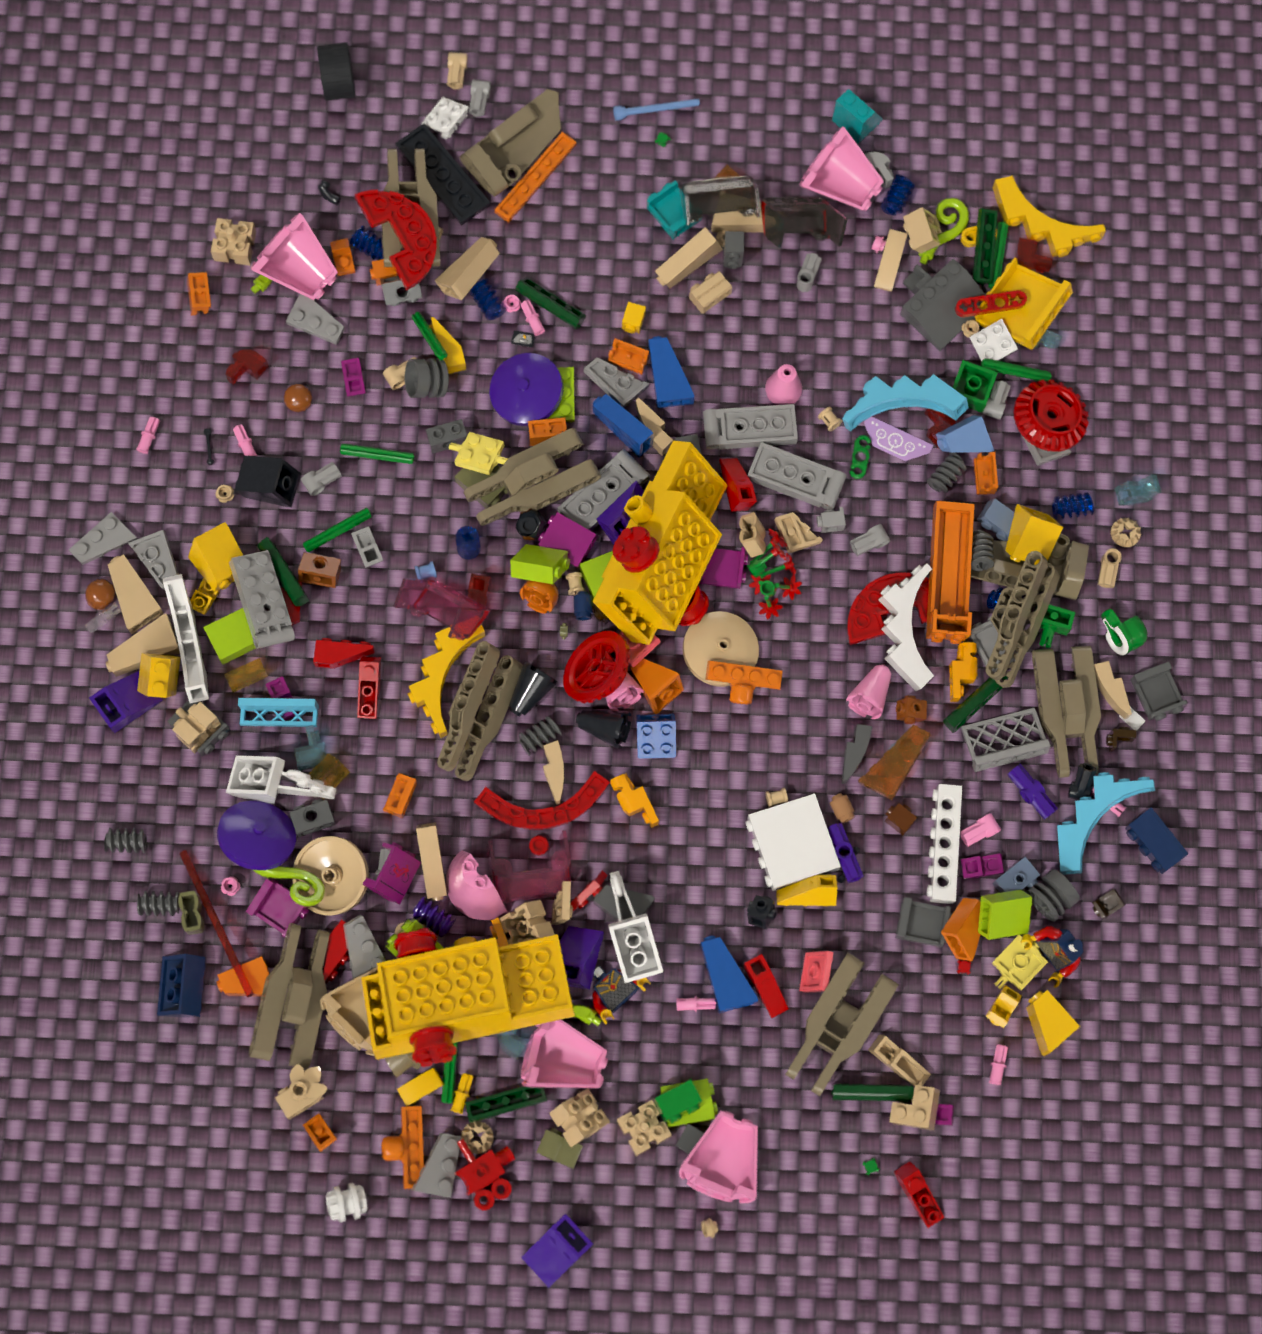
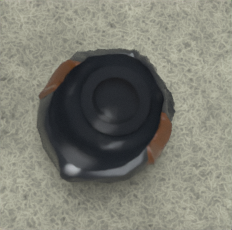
M530 508L527 512H520L515 528L524 540H535L543 532L547 521L539 511Z

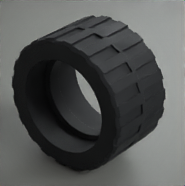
M341 42L317 46L325 100L331 101L355 97V85L348 43Z

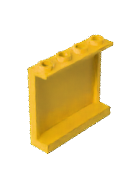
M1014 257L1011 263L1006 265L1001 277L997 278L992 290L988 291L986 295L1020 290L1027 296L1025 305L1016 310L976 315L975 319L979 325L985 328L1002 319L1014 342L1033 350L1072 295V286L1066 280L1060 284L1019 265L1017 258ZM1016 296L1014 300L1009 301V305L1011 301H1017L1018 303H1020L1022 299H1019L1018 296ZM997 298L995 300L997 306L1002 307L1005 305L1003 299ZM983 301L982 304L978 306V308L986 309L987 305Z

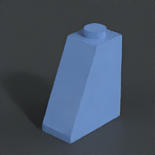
M972 415L936 434L937 444L944 452L994 451L982 416Z

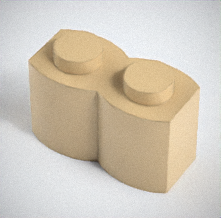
M754 512L741 516L739 521L741 528L740 542L751 558L764 554L766 549L764 541L766 531Z

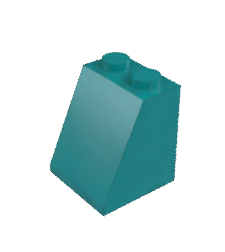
M848 89L836 100L832 121L840 128L843 126L853 140L859 144L883 121V118Z

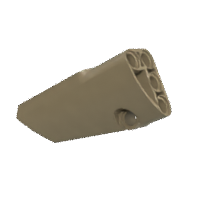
M550 89L545 90L460 156L461 162L470 174L494 197L517 181L561 130L559 92ZM508 170L514 171L515 178L509 177Z
M1060 533L1048 559V563L1053 565L1060 574L1053 595L1076 600L1085 577L1089 545L1076 541L1069 543V538ZM993 541L994 566L983 571L971 569V578L1014 588L1025 561L1021 560L1019 563L1010 559V555L1005 551L1007 541ZM1049 571L1045 577L1050 576L1052 571ZM1030 577L1027 580V583L1031 582L1033 580V577Z

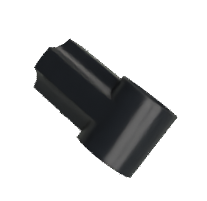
M1089 763L1079 765L1075 780L1071 782L1068 798L1080 800L1082 797H1090L1091 784L1096 773V767Z

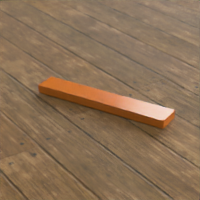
M561 132L494 209V212L509 223L572 151L577 142L564 132Z

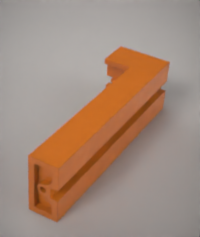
M936 501L933 505L930 567L932 570L929 575L926 639H931V642L941 643L943 639H947L951 644H962L971 635L972 612H969L974 504Z

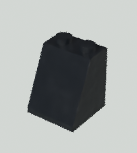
M244 456L238 480L235 484V491L244 498L292 508L301 473L283 458Z

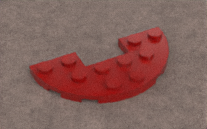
M376 189L355 194V199L371 228L389 221L404 248L403 251L389 256V260L406 291L411 289L424 279L435 259L437 237L430 217L419 204L405 198V195L398 192H385Z
M900 572L884 575L866 585L857 595L851 606L847 621V635L850 645L886 635L881 630L884 626L882 616L891 613L878 600L882 596L880 592L887 585L890 587L894 584L899 585L906 577L910 579L913 574ZM927 577L922 581L913 607L917 609L922 624L927 623L929 578Z

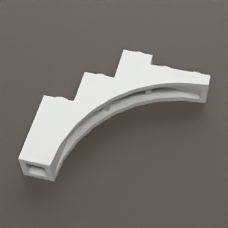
M927 563L922 567L918 565L911 572L913 576L910 579L906 577L899 585L894 584L891 587L887 585L880 592L882 596L878 599L891 613L884 620L883 623L885 625L881 630L895 643L886 651L888 655L884 659L915 691L922 689L934 676L924 664L917 650L911 622L916 593L924 578L932 570Z
M180 574L163 578L176 631L185 690L189 703L208 700L207 673L196 630L195 614L187 594L183 576Z

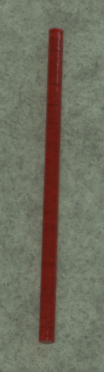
M181 851L179 853L239 982L246 996L251 997L254 995V992L187 851Z

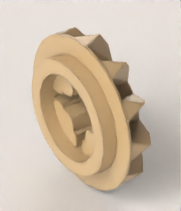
M1120 518L1111 527V537L1119 546L1131 547L1139 541L1141 527L1137 525L1136 521L1130 520V518ZM1124 527L1126 530H1132L1129 533V537L1126 534H1120L1123 532Z
M476 1121L467 1124L462 1131L461 1139L464 1138L472 1153L481 1154L491 1147L493 1132L486 1123ZM472 1130L477 1134L485 1132L481 1136L482 1145L478 1141L470 1143L474 1138Z

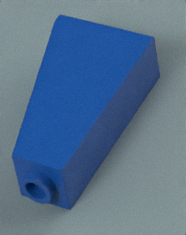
M656 336L648 339L657 408L694 404V393L668 338Z
M607 394L603 397L599 396L593 402V413L639 458L653 446L654 433Z
M715 936L704 938L700 946L718 1012L723 1013L757 1004L758 998L722 939L720 937L715 938Z

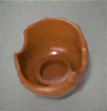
M294 384L285 390L284 403L291 411H306L312 403V394L306 386Z
M105 579L92 581L85 591L87 604L93 609L98 610L105 609L107 605L113 602L115 596L113 585Z

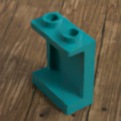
M676 180L664 185L658 193H652L647 200V209L672 240L702 220L703 212L699 207L695 209L682 192L680 193Z

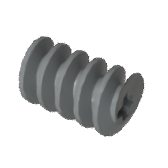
M950 452L945 461L940 464V467L936 468V472L931 474V478L927 479V483L935 491L947 493L948 488L946 486H953L950 480L957 482L958 479L955 475L962 476L960 469L966 471L967 467L959 455Z
M983 530L973 531L971 569L974 571H983L994 566L993 537Z
M545 717L546 723L540 720L539 727L535 724L532 725L533 732L530 729H526V735L519 733V742L528 756H530L529 749L537 752L536 745L543 748L542 741L549 744V737L556 740L555 733L562 736L558 726L550 717Z
M109 828L105 835L104 851L108 852L110 848V851L115 853L118 848L119 853H123L126 848L127 853H131L133 849L135 853H139L141 849L143 853H146L147 836L142 828L139 834L136 833L135 828L132 829L131 834L128 833L127 828L124 829L123 834H121L119 828H117L115 833H113L112 828Z
M144 891L143 896H140L139 893L137 898L138 915L142 916L144 912L147 916H150L152 912L155 916H158L160 912L162 916H167L168 912L170 916H175L176 912L179 914V892L176 891L174 897H172L171 891H168L166 897H164L163 891H160L158 897H156L155 891H152L151 896H148L147 891Z

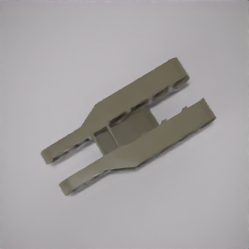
M387 149L388 182L383 191H394L405 195V198L419 204L428 214L434 225L437 237L436 255L432 267H440L437 196L426 179L424 149H415L416 182H399L397 149ZM388 221L381 224L384 267H393L389 256L402 251L403 247Z
M575 428L568 429L508 458L495 475L468 487L463 492L467 501L472 502L505 486L510 497L479 512L476 518L481 526L496 521L512 512H527L530 508L537 511L595 483L601 478V474L592 459L555 475L559 469L554 460L564 455L568 456L571 452L584 445Z
M1032 551L1027 555L1014 588L1007 587L1002 590L990 618L998 632V638L987 663L986 673L1003 688H1008L1014 683L1023 658L1035 641L1060 578V574L1055 567L1049 564L1047 559L1038 551ZM1040 559V562L1034 565L1035 561ZM1049 571H1052L1050 576L1045 577ZM1030 577H1033V580L1027 583V580ZM1045 588V591L1042 594L1038 595L1039 591ZM1038 606L1035 612H1031L1033 607ZM1031 623L1030 627L1024 630L1025 626ZM1005 650L1004 654H999L1000 651ZM1014 658L1016 661L1010 664V660ZM998 668L997 672H992V669ZM1002 677H1009L1008 680H1001Z
M482 641L477 645L464 679L456 693L449 711V733L437 761L438 766L445 771L450 772L456 767L455 775L463 781H469L473 777L485 747L498 734L523 666L522 663L509 655L503 656L497 665L500 651L487 641ZM494 668H496L495 673H494V675H493V678H492L491 682H489V681H490V678H491V676H492V673H493V671H494ZM487 686H489V687H488V690H487V692H486V695H485V697H484V700H482L483 695H484V693H485V690H486ZM480 704H482L481 707H480V709H479V712H478V714H477V717H476V719H475V715H476V713H477V711H478V708H479Z
M1090 645L1071 647L1073 662L1071 669H1074L1075 679L1061 680L1059 686L1053 649L1032 651L1040 722L1053 743L1058 778L1070 776L1066 738L1081 737L1084 763H1089L1096 767L1095 775H1098L1099 771L1094 735L1101 719V711Z
M290 923L286 931L280 961L265 979L249 1048V1057L270 1061L282 1015V1021L297 1024L294 1028L296 1029L294 1041L290 1046L292 1050L288 1065L295 1067L299 1064L303 1069H308L311 1064L323 1011L320 1000L327 994L322 967L328 945L329 932L317 931L308 970L293 967L301 926Z
M850 953L846 954L807 1018L805 1042L785 1074L794 1080L815 1045L832 1054L811 1090L818 1096L825 1089L839 1064L861 1049L899 986L898 983L881 974L860 1010L843 1000L865 964Z

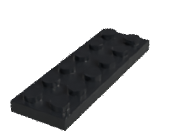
M424 123L395 143V147L414 169L415 149H424L426 179L436 196L461 226L490 206V201Z

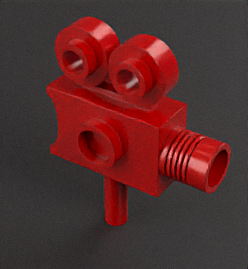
M464 1138L459 1140L457 1144L469 1164L454 1172V1175L459 1176L465 1183L467 1196L475 1193L473 1199L475 1207L482 1211L488 1210L494 1204V1197L501 1200L506 1199L511 1194V1184L506 1179H500L499 1176L505 1173L503 1167L514 1161L515 1157L510 1148L505 1146L496 1153L489 1150L480 1157L475 1158ZM492 1183L491 1192L483 1190V1188ZM499 1185L504 1187L503 1193L497 1191ZM482 1196H485L487 1198V1202L485 1204H482L480 1202V1198Z

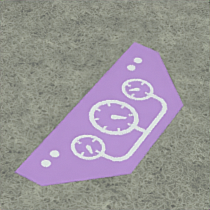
M874 417L864 421L872 445L904 461L929 454L932 450V444Z

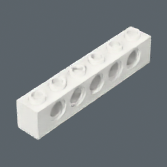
M939 784L936 789H933L932 800L935 801V808H932L931 820H934V827H931L930 831L933 847L930 846L929 858H932V866L928 868V877H931V885L927 886V897H930V902L954 904L956 902L962 786ZM948 802L951 805V809L945 810L941 803ZM947 821L950 828H942L940 822ZM946 840L949 847H941L939 841ZM945 859L948 866L941 867L938 860ZM937 879H945L947 885L945 887L938 885Z

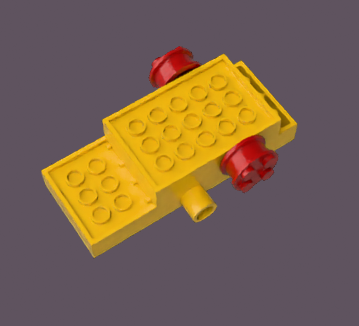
M673 441L654 480L649 481L642 497L637 495L628 499L624 511L631 519L614 543L613 555L602 575L603 582L593 600V603L634 643L650 645L657 629L676 631L678 625L690 626L698 624L709 607V597L704 591H701L698 584L722 536L721 532L710 520L728 485L691 442Z
M420 928L417 931L399 933L394 941V948L398 951L396 959L377 963L378 974L361 977L372 1051L377 1060L413 1052L412 1060L420 1063L421 1067H428L434 1063L452 1061L457 1050L456 1046L452 1043L575 1017L558 934L502 947L498 946L496 937L477 941L474 937H463L456 940L453 947L438 950L435 946L437 935L429 931L428 928Z

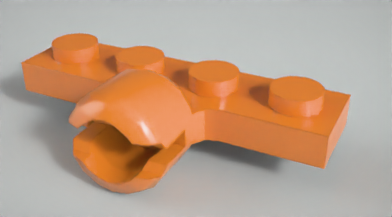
M708 661L705 680L729 683L731 686L730 702L748 705L752 703L753 692L756 687L780 690L782 671Z
M422 1106L401 1107V1135L386 1136L382 1139L381 1150L383 1159L385 1161L399 1160L403 1164V1189H412L420 1176L419 1173L422 1167H424Z

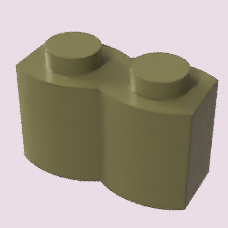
M195 891L180 893L178 902L183 912L181 917L183 929L188 935L203 933L205 923L200 914L202 910L200 897Z
M553 1128L550 1131L546 1130L536 1153L573 1169L583 1146L578 1143L570 1147L566 1139L561 1136L562 1132Z

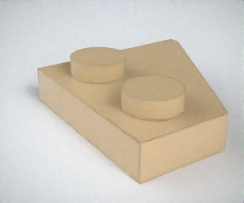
M793 512L774 519L781 537L784 538L787 544L786 550L788 554L821 544L823 541L820 536H815L810 531V527L801 522L800 518Z
M562 882V891H558L553 902L552 925H560L572 917L573 907L570 905L571 882Z

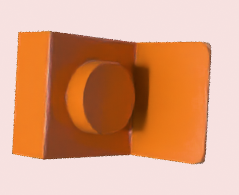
M348 238L330 242L335 267L338 272L337 276L356 273Z
M319 1113L303 1124V1127L320 1152L337 1140V1137Z

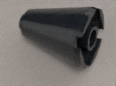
M525 661L509 706L512 707L510 711L519 717L521 714L526 715L558 681Z
M582 710L581 713L577 714L576 723L581 730L617 749H622L623 746L620 744L622 742L626 743L630 732L631 722L628 721V716L631 717V713L629 711Z

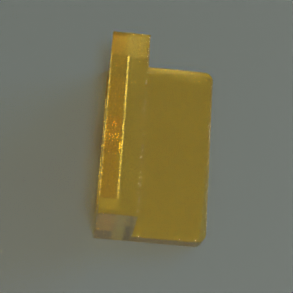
M260 658L224 674L233 693L268 677Z
M328 753L308 775L311 776L312 780H320L324 782V785L336 788L350 771L337 758Z

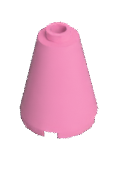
M789 364L782 365L766 382L765 391L767 397L774 405L795 404L802 394V384L795 368Z
M628 672L622 684L606 697L610 710L619 711L617 708L620 707L627 709L641 699V692L644 693L641 686Z
M876 665L848 695L846 701H849L848 706L855 713L862 717L870 715L872 716L871 719L880 718L883 713L892 676L887 666Z

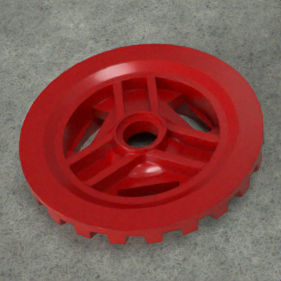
M1039 380L1036 383H1031L1021 391L1014 404V420L1022 436L1037 448L1051 452L1065 451L1075 446L1086 433L1089 423L1087 417L1089 415L1085 410V403L1080 400L1081 396L1075 394L1073 388L1065 387L1062 382L1055 383L1054 380H1049L1048 382ZM1033 400L1038 401L1036 415L1033 412ZM1048 411L1054 412L1055 415H1056V418H1055V419H1051V418L1047 415V412H1048ZM1065 426L1068 428L1067 431H1053V429Z
M613 631L598 632L584 640L575 649L566 664L563 674V685L566 693L572 699L581 703H593L596 699L600 700L612 694L622 684L628 671V660L630 659L628 652L630 648L627 645V641ZM613 652L616 653V660H615V661H614V659L612 658V656L610 655V654L613 653Z

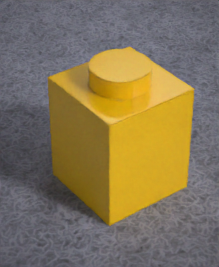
M628 302L622 320V329L628 333H640L646 314V307Z

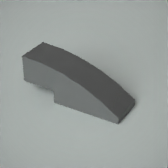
M857 724L854 732V742L846 743L841 784H846L860 765L868 747L872 726Z

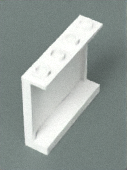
M815 794L748 815V821H745L748 832H752L754 836L752 844L755 851H759L760 857L758 861L761 869L765 868L767 876H764L767 887H771L772 892L776 888L840 869L841 866Z

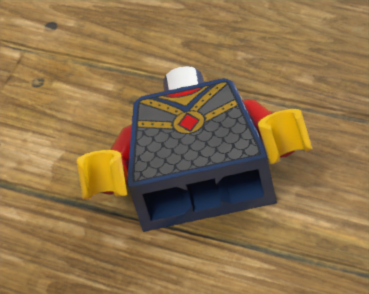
M1047 926L1034 932V935H1023L1021 943L1028 942L1025 944L1024 949L1029 950L1035 941L1056 971H1060V973H1052L1048 979V982L1051 979L1057 980L1053 986L1056 988L1060 985L1063 977L1066 978L1078 968L1081 961L1080 956L1084 952L1083 943L1081 940L1075 939L1067 929Z
M598 966L593 975L598 981L593 987L594 991L592 993L594 1008L601 1016L604 1024H607V1017H612L614 1020L613 1014L639 991V987L642 991H646L643 984H651V982L645 977L625 983L621 968L618 970L613 968L607 974L601 966Z

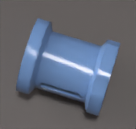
M433 561L420 567L414 566L418 582H422L423 579L430 577L437 578Z

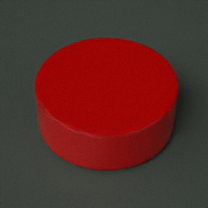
M535 836L530 840L529 848L532 854L542 856L547 853L549 843L545 837Z

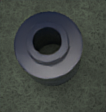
M586 591L578 592L573 597L576 620H590L591 615H593V597Z

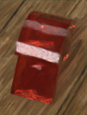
M1019 238L1015 251V258H1017L1018 264L1030 270L1035 269L1038 272H1049L1053 258L1035 254L1038 241Z
M244 349L232 355L234 364L227 368L225 375L227 380L233 385L245 372L258 380L269 365L267 360L259 353Z
M926 408V416L934 423L928 429L926 436L939 449L936 434L955 425V420L944 415V413Z
M471 573L465 612L483 615L490 595L491 577Z

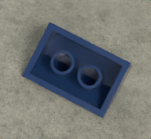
M1152 807L1125 828L1127 836L1132 841L1135 840L1139 845L1140 852L1151 860L1154 870L1161 874L1165 873L1189 854Z
M190 954L162 957L157 1016L200 1017L206 957Z

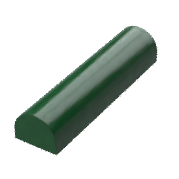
M985 208L978 209L973 279L979 285L992 284L998 211Z
M528 277L518 281L515 291L576 330L584 322L586 314Z
M269 537L260 541L258 549L260 552L269 551L277 579L294 606H302L309 602L308 596L275 544Z
M989 677L943 720L945 726L952 733H955L1003 687ZM1002 677L1001 680H1008V677Z
M832 1085V1100L912 1102L914 1087L911 1085Z
M522 1086L464 1103L469 1122L472 1123L548 1101L544 1088Z

